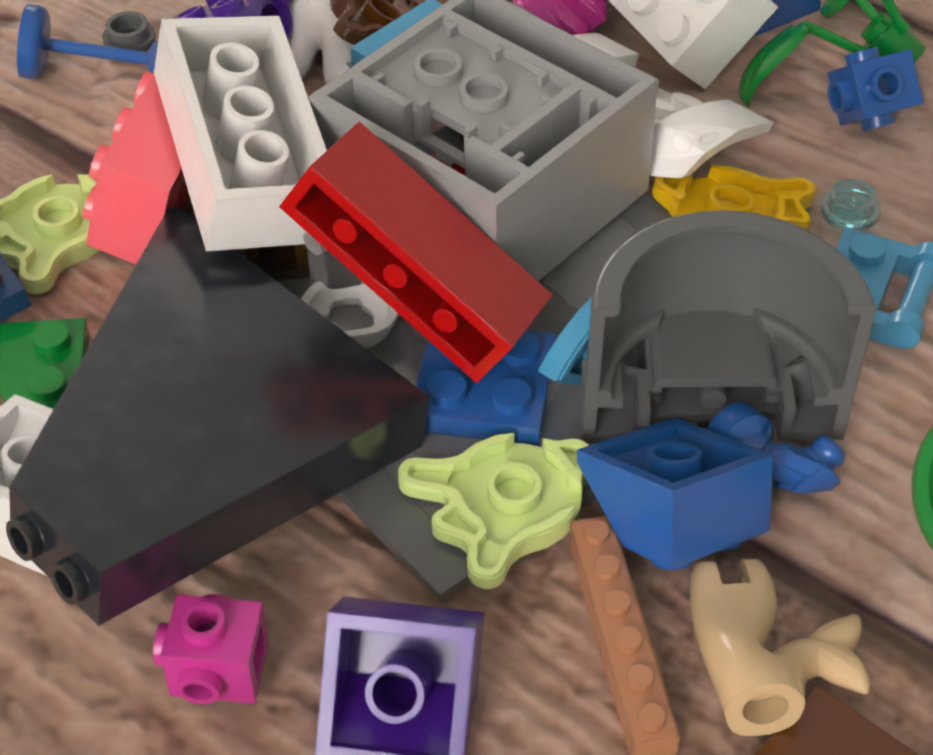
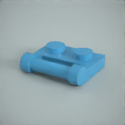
M845 227L836 249L854 265L863 277L876 306L869 340L903 349L917 346L925 328L922 315L933 288V242H923L915 247ZM894 272L909 275L910 279L898 310L891 314L880 311Z

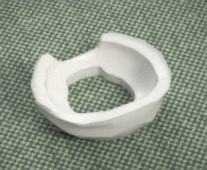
M318 281L310 286L301 298V300L326 319L330 318L333 308L342 305H360L372 317L374 321L373 326L344 332L366 349H370L383 341L388 336L399 316L392 307L364 282L354 286L329 289L321 281Z

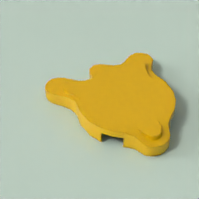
M711 165L708 177L692 179V174L683 178L655 177L652 195L658 203L668 210L671 217L701 211H742L774 217L809 230L811 219L805 209L812 206L817 189L815 184L806 178H768L747 170L722 165Z

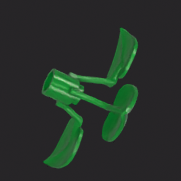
M826 0L820 9V14L827 19L838 12L849 0ZM855 0L871 19V22L861 33V37L866 41L864 46L809 21H803L795 27L790 25L762 47L747 64L739 82L740 98L750 107L752 95L761 81L809 34L815 35L852 53L878 47L879 55L882 57L911 49L914 64L922 56L926 46L909 30L911 26L902 17L894 0H882L890 17L885 12L879 14L868 0Z

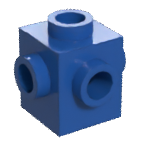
M878 47L845 55L847 66L827 72L830 83L828 86V100L832 110L838 116L840 126L861 121L862 130H870L896 123L894 111L924 104L911 49L882 57L879 55Z

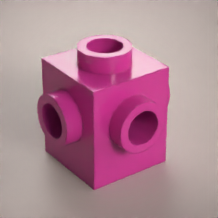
M208 594L203 597L176 595L169 623H159L153 646L154 664L156 666H163L170 696L182 697L187 701L197 704H211L216 701L256 704L269 647L263 602L233 600L220 594Z

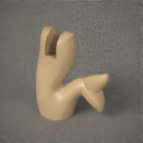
M742 558L739 562L738 570L739 583L722 584L720 573L714 560L700 561L693 567L690 575V601L694 631L727 725L733 733L741 736L769 735L794 725L800 719L805 708L806 682L816 677H822L834 685L857 693L868 694L870 680L867 669L861 659L853 652L859 642L862 630L861 620L858 615L852 614L826 623L816 629L808 638L788 642L771 653L764 646L775 622L777 595L773 580L765 565L758 559Z

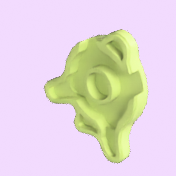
M53 174L36 178L20 186L9 196L0 199V253L11 268L19 270L20 282L27 293L42 294L49 291L54 286L58 275L66 268L87 260L100 251L86 245L90 221L84 219L82 214L88 195L97 180L89 178V175L77 174L79 184H55Z
M514 433L494 435L475 443L457 456L444 459L418 457L406 459L398 469L399 489L409 497L445 505L432 516L433 536L441 542L464 550L467 554V573L471 583L479 588L492 589L504 582L511 565L519 558L548 548L570 532V522L577 520L579 517L584 487L588 483L577 463V449L589 445L582 440L574 438L558 441L543 438L542 447L531 444L514 443Z

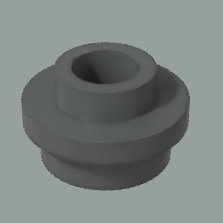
M124 11L111 16L106 22V29L102 35L104 46L146 52L156 41L153 26L148 23L147 18L143 14L135 11Z

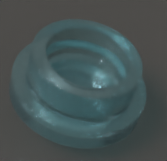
M846 179L835 183L831 190L825 194L821 206V213L826 222L841 231H844L845 227L857 231L870 229L877 223L881 211L874 188L863 181Z

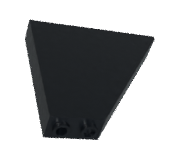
M172 207L166 211L9 487L10 521L6 524V534L9 543L22 560H31L52 580L57 593L66 603L70 605L77 604L100 626L421 448L430 397L237 250L206 252L197 220L180 207Z

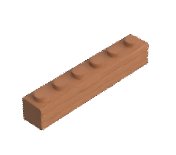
M606 515L571 521L569 549L571 555H573L629 755H678L680 734L620 541Z

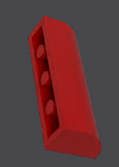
M360 121L309 166L279 206L476 383L513 348L552 297V294Z

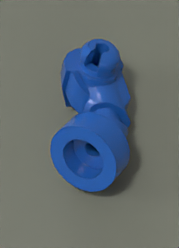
M746 402L734 403L725 407L708 425L707 430L772 454V480L777 481L772 487L796 493L811 494L832 491L841 483L833 470L844 463L845 452L828 435L818 436L813 444L803 448L787 442L780 445L773 443L774 428L771 421L753 405Z

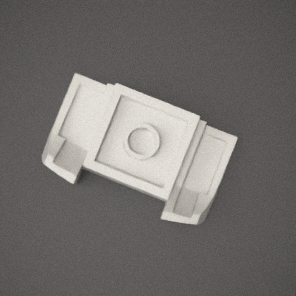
M599 33L573 35L633 67L636 66L640 54ZM658 80L650 176L688 177L709 158L729 145L769 132L774 122L729 99L702 103L700 100L683 93L670 94L658 88Z

